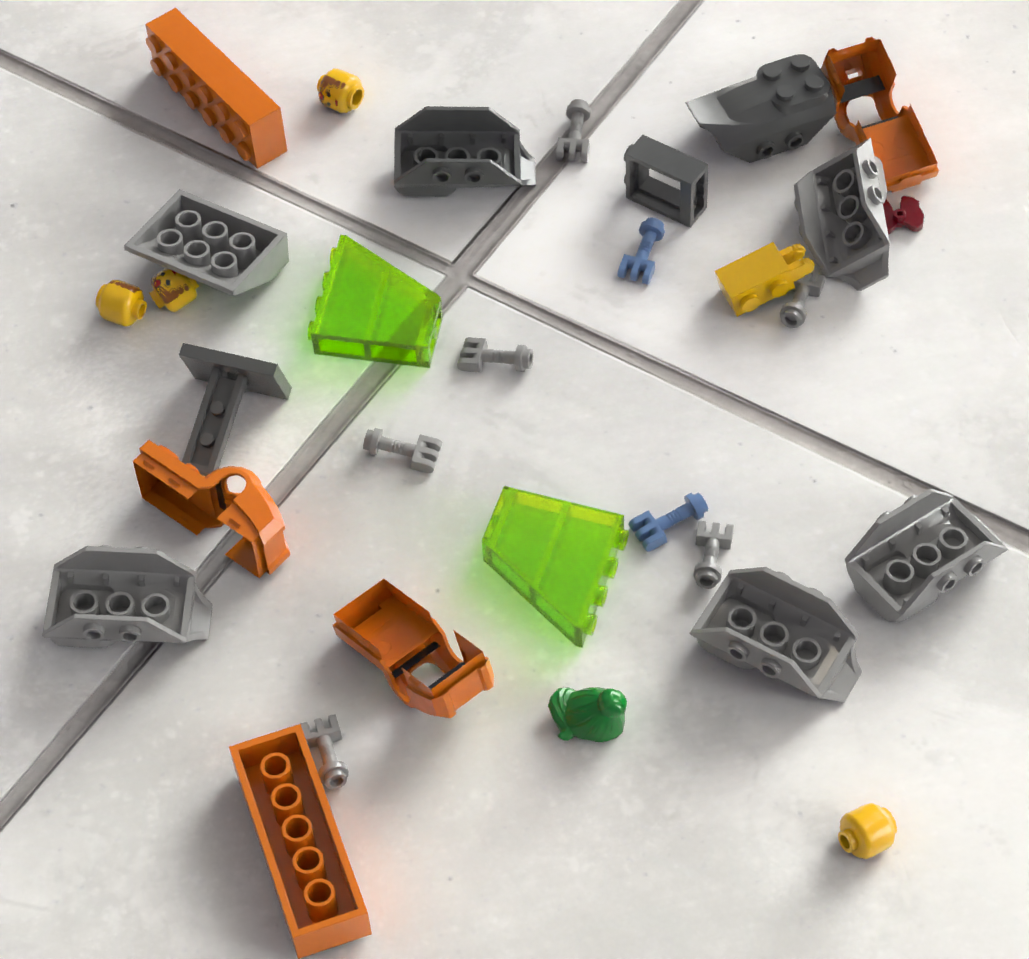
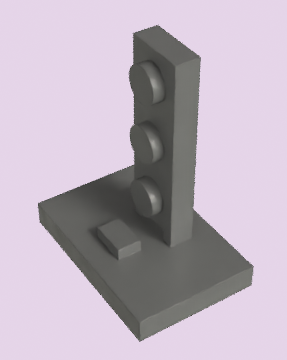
M183 343L179 353L180 358L195 379L207 381L208 385L182 462L184 464H192L201 475L207 476L214 470L219 469L243 392L251 391L288 400L292 387L278 364Z

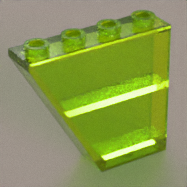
M340 235L337 247H332L330 271H325L323 276V295L318 296L316 299L315 321H310L308 326V340H311L313 343L314 354L430 368L443 320L441 296L347 235Z
M504 486L482 538L483 561L575 646L583 648L587 635L592 636L594 634L598 618L595 615L597 607H603L608 594L606 583L608 578L613 579L616 575L619 561L616 556L619 550H625L629 531L624 530V515Z

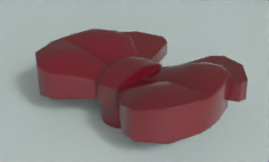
M904 195L901 197L900 209L893 210L887 199L885 200L883 208L888 235L896 227L905 226L913 232L922 230L924 213L919 207L918 200Z

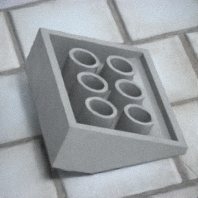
M180 189L124 245L125 251L232 296L272 281L289 262L287 233Z

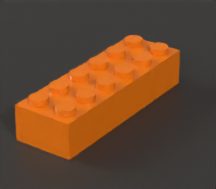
M177 8L145 24L148 35L146 44L152 54L150 64L156 75L163 76L168 81L171 89L175 93L179 92L185 98L191 109L198 110L206 124L214 126L219 131L222 139L226 143H231L237 149L238 154L244 161L248 160L258 169L287 152L281 108Z
M301 724L229 746L233 766L297 958L300 959L371 935L368 912Z

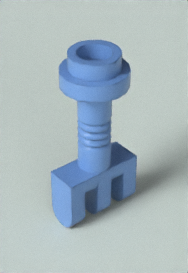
M653 217L647 218L646 221L641 223L639 233L643 237L635 257L624 254L618 269V277L625 278L630 268L632 269L630 280L637 281L642 271L644 272L642 283L650 284L655 271V262L648 260L654 242L662 240L665 233L663 222Z
M699 492L694 495L692 493L684 496L685 504L656 520L649 510L630 520L628 523L629 527L633 532L636 531L635 536L640 542L643 541L642 546L647 552L667 543L664 530L674 526L677 522L679 523L690 516H693L696 520L704 517V513L708 511V506Z

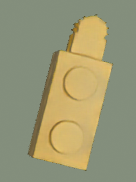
M774 242L715 271L720 290L736 317L746 312H751L774 298L785 295L788 291L795 288V281L805 277V275L814 270L815 264L813 260L809 259V257L803 259L806 252L804 246L796 243L779 251Z

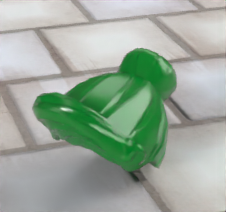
M565 687L558 688L550 697L548 708L560 731L558 734L559 739L568 741L573 737L595 742H607L617 738L623 732L627 700L619 690L589 687L576 691Z

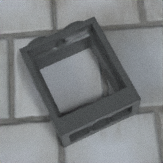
M642 135L635 144L629 145L624 154V162H626V174L624 176L626 198L691 228L707 208L708 164L645 135ZM649 169L680 182V190L649 176Z

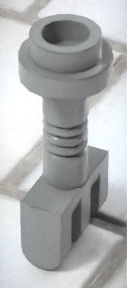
M575 99L567 106L566 116L571 120L569 137H558L556 160H563L564 150H568L569 161H575L576 152L581 151V162H588L590 143L589 139H581L583 122L590 118L591 109L584 100Z
M813 273L805 275L803 280L799 279L794 282L795 288L790 290L795 292L792 302L785 303L780 311L781 321L785 326L797 328L804 323L807 316V311L804 308L808 295L820 296L826 276L819 274L816 282H812Z
M468 337L464 341V348H462L460 353L461 358H459L457 363L458 369L462 371L480 372L483 362L514 364L516 371L524 372L526 369L532 368L534 355L533 350L527 349L526 345H518L516 351L488 349L486 338Z
M382 429L367 430L363 449L369 450V454L377 455L379 449L412 457L410 469L425 473H432L434 471V462L437 461L438 451H440L442 442L439 439L420 434L415 445L383 437Z
M699 521L696 545L705 546L703 562L695 566L693 576L698 586L711 589L721 581L722 569L717 565L719 548L731 549L734 525L727 524L725 534H719L720 523L713 522L711 532H706V521Z
M336 714L328 716L330 727L324 729L321 718L315 719L314 722L317 730L315 732H311L307 722L300 723L309 748L318 746L323 766L319 769L318 774L321 783L329 789H338L344 786L347 782L349 771L344 762L337 761L332 744L334 741L342 740Z

